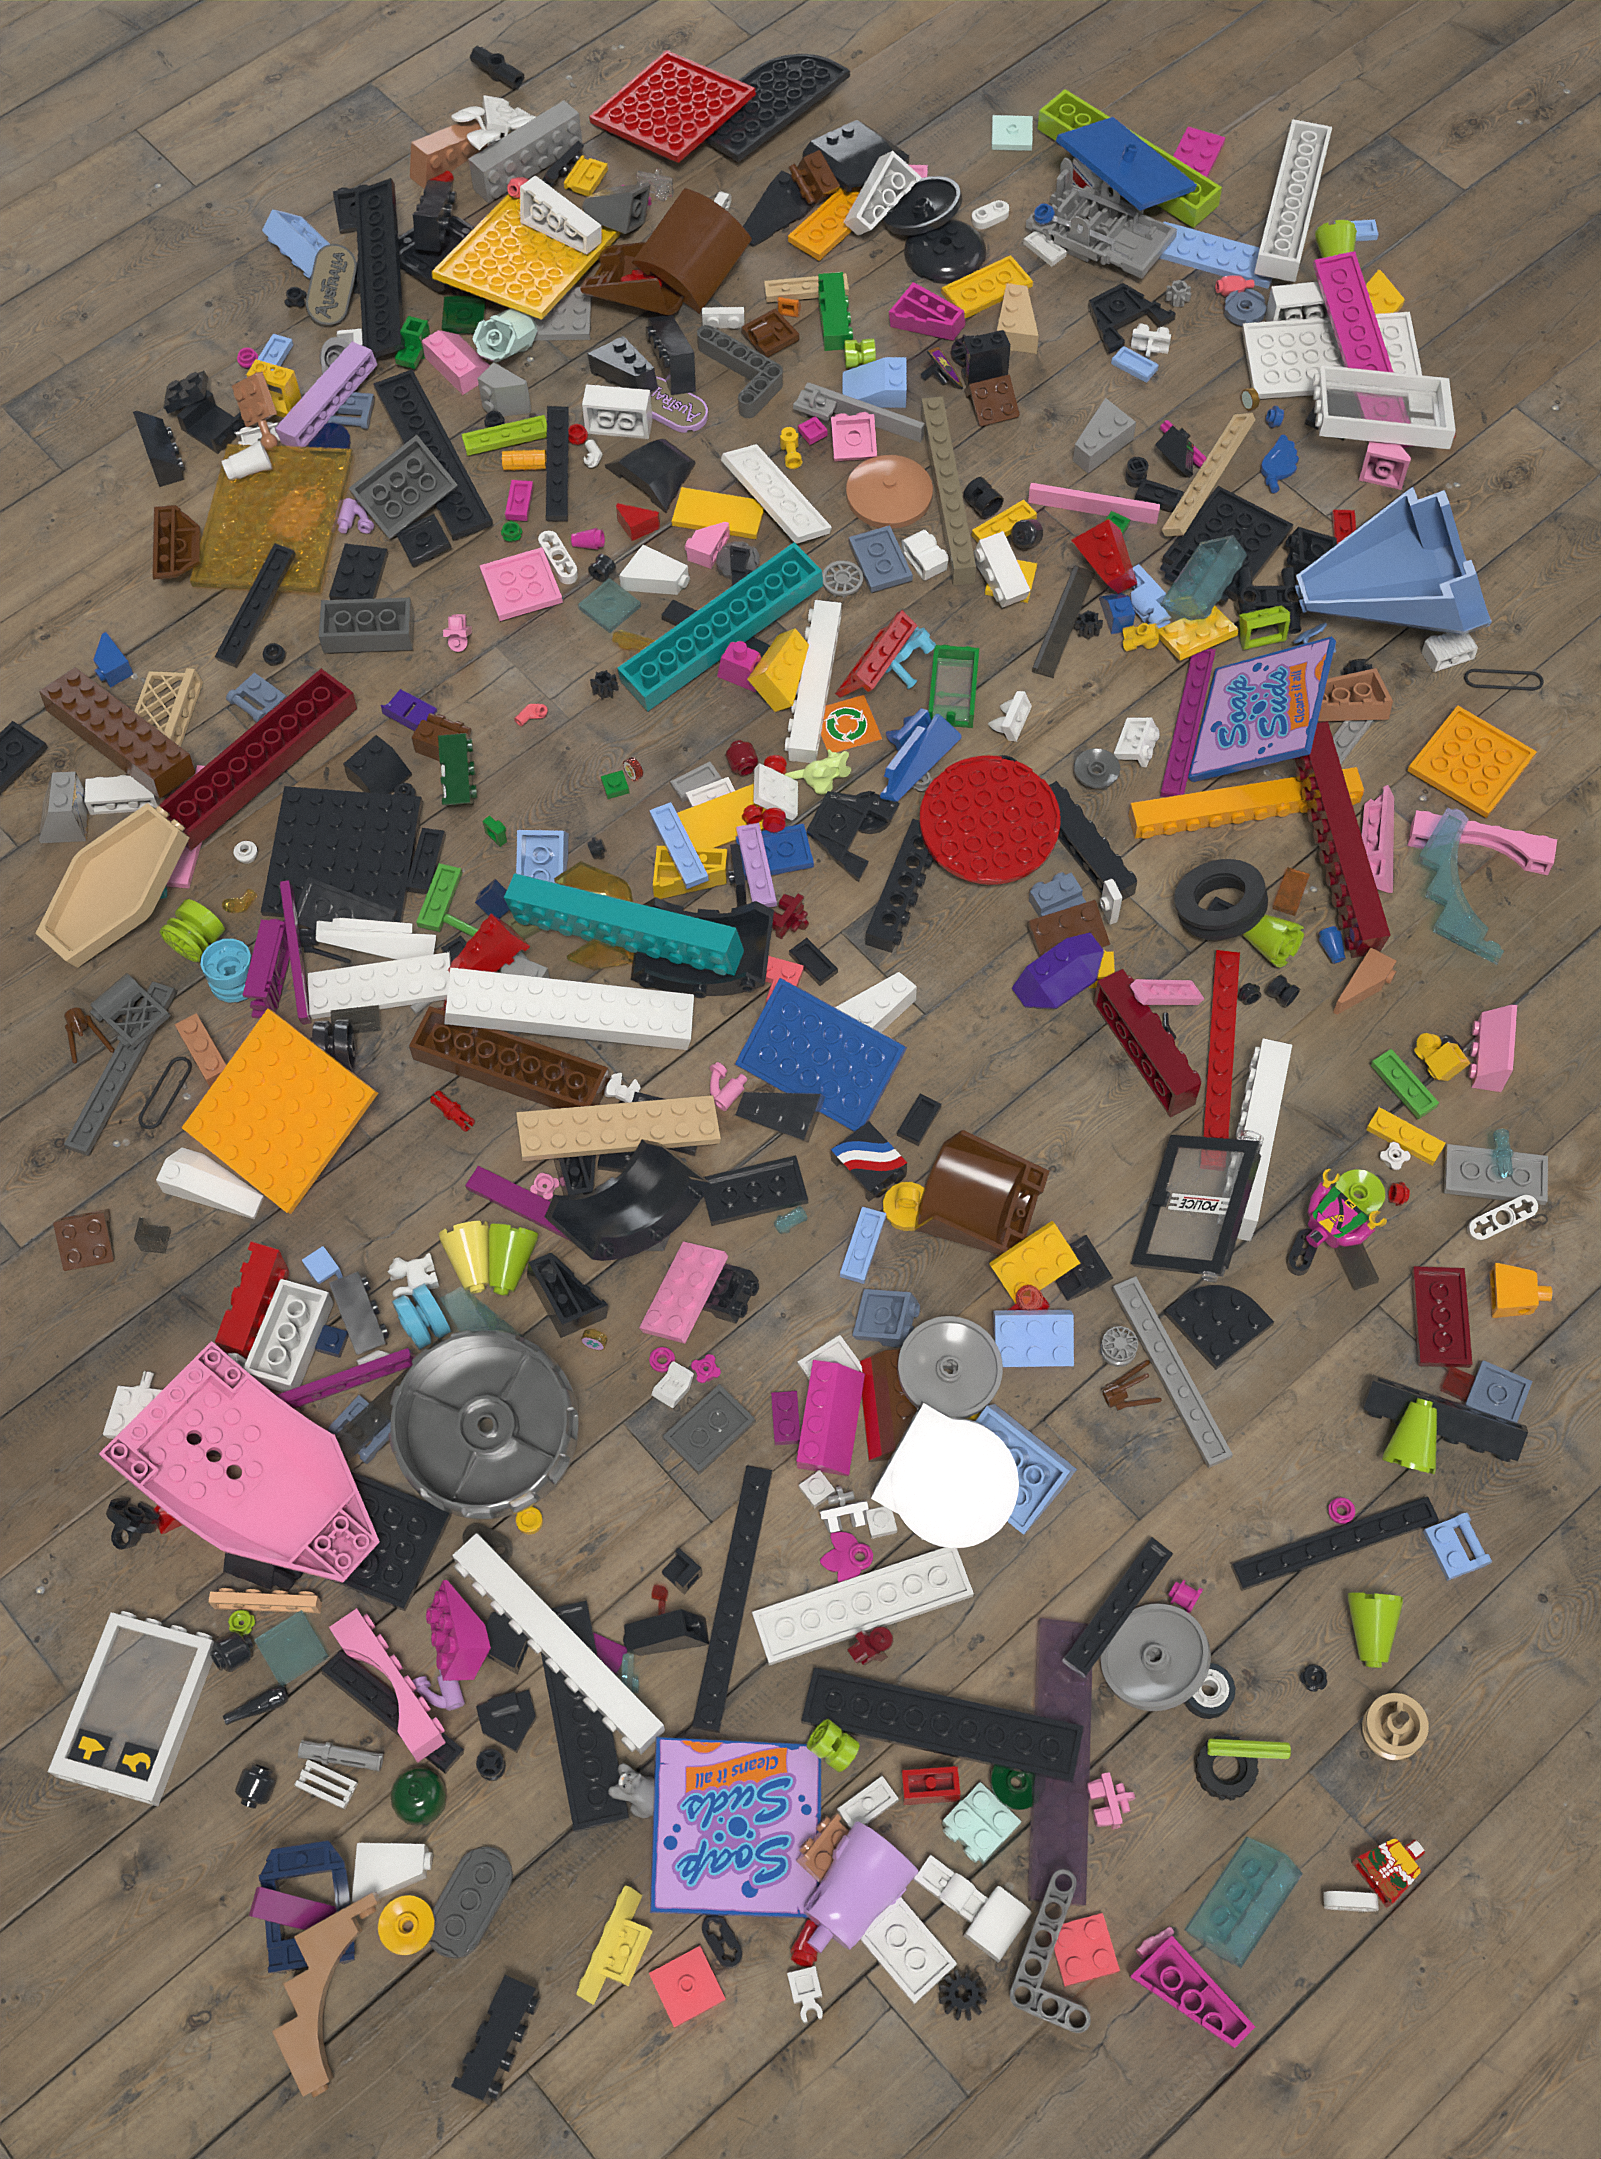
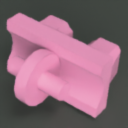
M453 614L449 616L448 627L443 630V637L449 636L448 645L456 652H460L467 647V636L472 633V626H466V614Z
M1110 1772L1101 1774L1098 1780L1088 1783L1086 1789L1090 1800L1104 1798L1106 1807L1093 1810L1096 1827L1111 1826L1113 1830L1120 1828V1824L1123 1823L1118 1804L1121 1805L1122 1813L1130 1812L1128 1802L1136 1798L1134 1792H1125L1123 1783L1115 1785L1118 1794L1115 1795Z

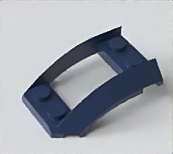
M329 1841L271 1850L266 1859L267 1863L259 1875L262 1888L280 1892L278 1882L280 1879L332 1872L336 1912L351 1905L345 1862ZM265 1921L269 1958L268 1973L287 1974L288 1971L309 1968L296 1940H285L284 1925ZM354 1941L345 1951L339 1963L347 1964L355 1960Z

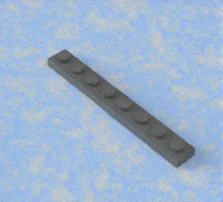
M152 981L147 993L167 1011L176 991L172 987ZM143 998L139 1007L144 1006L145 998ZM159 1011L149 1012L148 1020H154L161 1013ZM135 1013L131 1022L141 1021L143 1013ZM140 1027L130 1028L129 1037L133 1038L140 1032ZM157 1028L135 1048L131 1045L126 1048L119 1042L64 1143L66 1149L89 1156Z

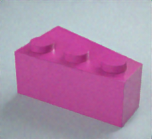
M914 282L889 311L890 327L948 340H954L965 327L964 310Z

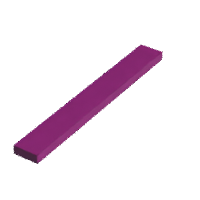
M1208 648L1191 656L1160 797L1184 795L1216 649Z

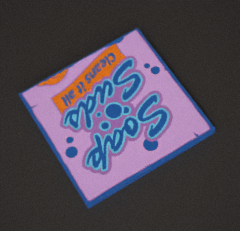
M1331 636L1216 668L1188 778L1192 782L1309 755L1335 648V639Z
M661 1737L655 1739L650 1913L810 1919L803 1911L820 1883L799 1865L796 1860L802 1854L799 1848L809 1837L813 1840L818 1833L816 1827L821 1822V1759L807 1749V1744Z

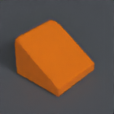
M778 297V311L781 315L799 317L801 310L799 300Z

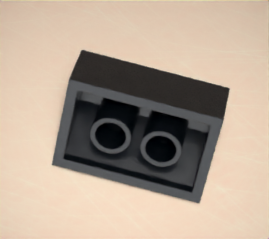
M134 411L133 414L159 487L184 480L181 471H184L185 467L182 459L176 458V455H180L176 442L171 443L170 441L174 439L170 426L166 427L162 418Z

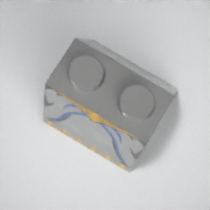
M76 772L52 773L43 800L39 835L40 843L87 841L89 811L84 803L85 790Z

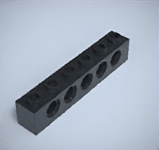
M912 819L866 930L865 945L892 953L895 945L899 946L903 937L902 927L903 925L907 926L911 916L909 910L911 906L915 907L919 896L917 890L919 887L923 888L926 880V874L924 873L926 868H931L934 860L922 839L919 820ZM886 923H892V924H894V925L887 926V925H885V924H886Z

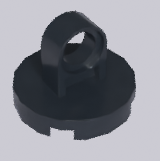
M127 1498L111 1500L105 1514L115 1524L111 1534L113 1545L119 1550L134 1547L141 1534L156 1531L160 1521L158 1520L159 1513L142 1502L135 1506L128 1504L129 1499ZM123 1530L128 1534V1542L126 1544L121 1538Z

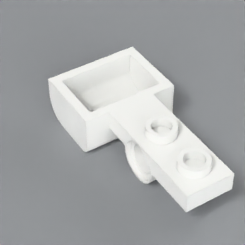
M931 1855L913 1879L971 1923L963 1936L997 1962H1000L1032 1913L1024 1904L1000 1886H997L989 1898L976 1890L975 1886L966 1878L954 1873Z

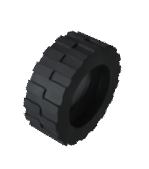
M1229 1734L1213 1737V1739L1241 1740L1239 1739L1240 1737L1229 1736ZM1206 1742L1200 1749L1195 1760L1196 1765L1194 1766L1197 1774L1196 1779L1200 1782L1201 1788L1204 1791L1206 1790L1211 1797L1219 1798L1218 1800L1224 1801L1229 1799L1231 1801L1237 1797L1241 1798L1251 1789L1256 1781L1259 1769H1257L1258 1758L1235 1757L1240 1764V1774L1235 1780L1223 1781L1213 1771V1762L1217 1756L1208 1755Z

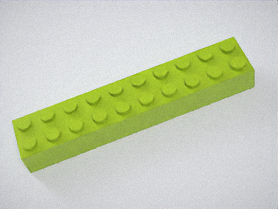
M1064 89L1039 110L1038 130L1056 141L1059 134L1111 117ZM1133 132L1197 184L1195 191L1157 204L1165 211L1194 228L1219 206L1222 187Z

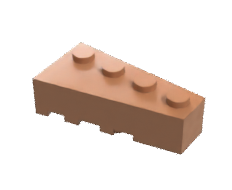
M476 119L459 122L411 142L410 178L425 189L429 179L442 174L444 171L452 172L468 161L469 158L485 149L487 144L478 150L467 139L468 133L482 130L479 122Z
M1374 668L1327 679L1318 721L1388 720L1393 700L1377 669Z

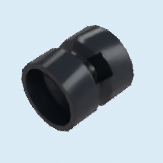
M977 477L972 480L963 492V498L985 519L995 515L1004 502V498L992 488L991 484L984 477Z

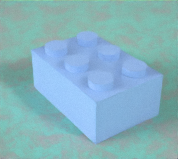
M1071 1310L993 1311V1340L1000 1351L1003 1367L1074 1366V1323Z

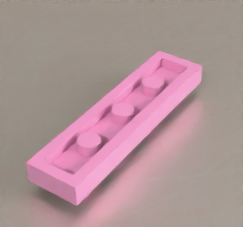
M1136 979L1130 985L1135 993V998L1142 1005H1199L1204 1000V997L1192 980Z

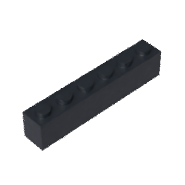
M1057 781L1050 784L1049 786L1056 797L1060 810L1059 841L1101 894L1104 881L1113 879L1122 895V901L1134 895L1137 886L1135 874L1132 871H1128L1120 855L1112 851L1108 840L1105 837H1101L1097 832L1095 824L1083 814L1080 805L1075 804L1070 798L1068 790L1065 787H1061Z
M1376 1375L1372 1376L1363 1402V1410H1366L1368 1415L1378 1419L1384 1416L1393 1419L1392 1422L1399 1425L1410 1402L1416 1403L1417 1398L1433 1402L1432 1408L1437 1409V1435L1443 1436L1445 1441L1456 1445L1459 1442L1467 1444L1471 1450L1479 1453H1484L1485 1451L1494 1453L1495 1457L1502 1461L1519 1460L1528 1435L1526 1425Z

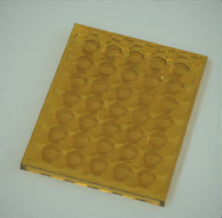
M227 444L223 460L251 445ZM292 446L265 448L273 469L257 472L232 481L229 480L222 465L200 542V564L193 568L190 578L192 587L251 589L274 543L292 549L296 553L277 591L320 593L354 456L352 449Z

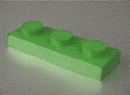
M438 864L416 921L417 927L437 932L441 931L444 923L443 918L449 910L462 876L461 868Z
M1392 1049L1372 1061V1068L1418 1120L1438 1107L1439 1102Z

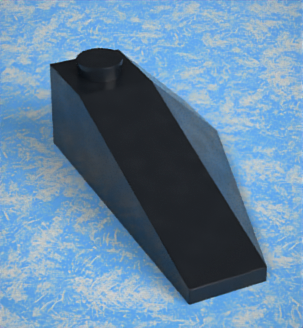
M780 171L771 181L743 225V228L752 238L749 243L750 246L755 247L772 237L773 233L780 228L786 229L792 221L803 219L816 205L815 202L808 204L807 200L801 196V190L798 184L792 180L791 174Z

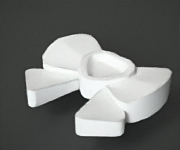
M617 1073L610 1077L611 1080L607 1083L604 1093L606 1097H615L625 1103H630L633 1100L634 1093L639 1092L640 1085L636 1079L628 1088L626 1085H621L622 1073Z

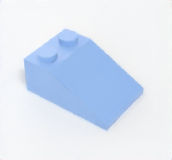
M885 357L844 371L842 394L880 408H906V357Z
M517 830L516 874L565 885L569 833L549 830Z

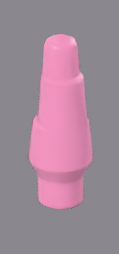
M1168 1927L1156 1936H1151L1144 1940L1142 1945L1136 1949L1138 1956L1144 1959L1148 1955H1153L1174 1934V1930Z

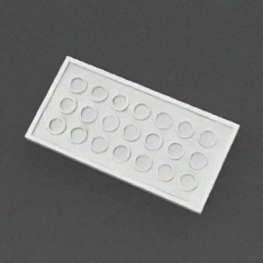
M1410 312L1375 314L1393 372L1422 376ZM1329 317L1243 323L1242 333L1251 386L1258 392L1259 399L1314 395L1313 377L1314 374H1318L1320 365L1345 368ZM1326 389V391L1329 392V393H1331V394H1336V393H1350V392H1347V391H1337V390H1328V389Z

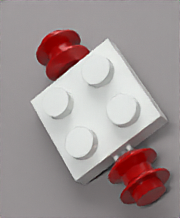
M779 755L768 756L764 760V765L759 763L754 769V803L767 809L763 812L764 820L762 825L765 830L770 832L783 830L786 826L785 818L793 821L798 816V781L785 776V773H787V761Z

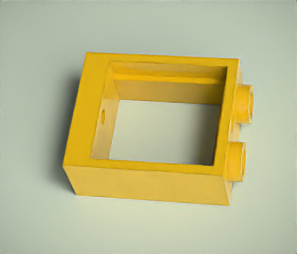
M255 359L246 376L249 377L254 373L263 372L266 384L281 388L282 394L271 390L269 392L277 412L276 416L285 418L302 398L294 370Z

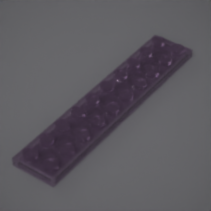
M1044 1618L1038 1620L1035 1715L1084 1726L1074 1783L1033 1775L1028 1901L1042 1902L1053 1873L1058 1869L1065 1868L1073 1872L1077 1882L1070 1905L1082 1907L1086 1905L1089 1789L1086 1785L1090 1779L1092 1669L1085 1678H1082L1065 1665L1062 1659L1086 1628L1087 1623ZM1060 1874L1055 1879V1884L1058 1889L1065 1891L1071 1887L1072 1879L1067 1874Z

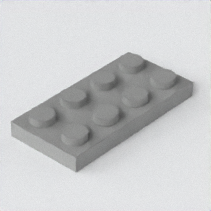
M1447 1144L1445 1148L1444 1193L1511 1201L1522 1195H1530L1536 1199L1538 1205H1546L1548 1201V1156Z

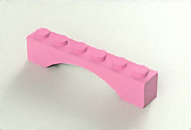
M1416 810L1411 824L1408 846L1431 851L1451 844L1468 843L1481 845L1505 854L1525 871L1548 875L1554 864L1557 839Z
M356 1608L330 1626V1630L348 1657L375 1667L393 1684L399 1703L397 1732L416 1761H421L446 1742L441 1736L445 1731L436 1717L432 1720L427 1714L431 1710L422 1696L418 1699L416 1698L413 1691L417 1688L408 1675L404 1678L402 1677L399 1670L403 1667L395 1655L391 1657L387 1655L385 1650L389 1646L381 1634L375 1637L371 1631L375 1628V1625L366 1614L362 1617Z

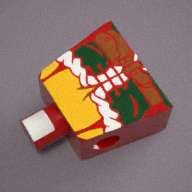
M1394 1838L1360 1855L1352 1864L1387 1909L1422 1872L1415 1861L1424 1855L1425 1851L1415 1839L1403 1847L1398 1839Z

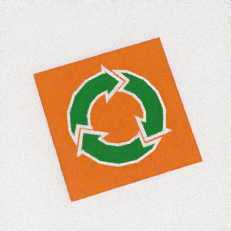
M864 695L826 705L821 737L827 750L840 752L882 740Z

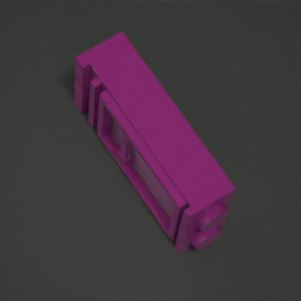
M261 919L243 991V997L256 998L255 1001L250 1003V1007L253 1009L252 1018H261L267 1008L276 1013L275 1008L279 1006L278 1002H280L290 955L285 922L278 919Z

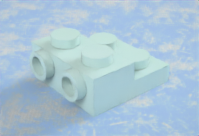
M980 1782L947 1815L942 1825L945 1827L943 1829L945 1835L953 1842L958 1840L965 1847L964 1853L973 1862L976 1863L979 1860L984 1865L1022 1821L999 1802L995 1795Z

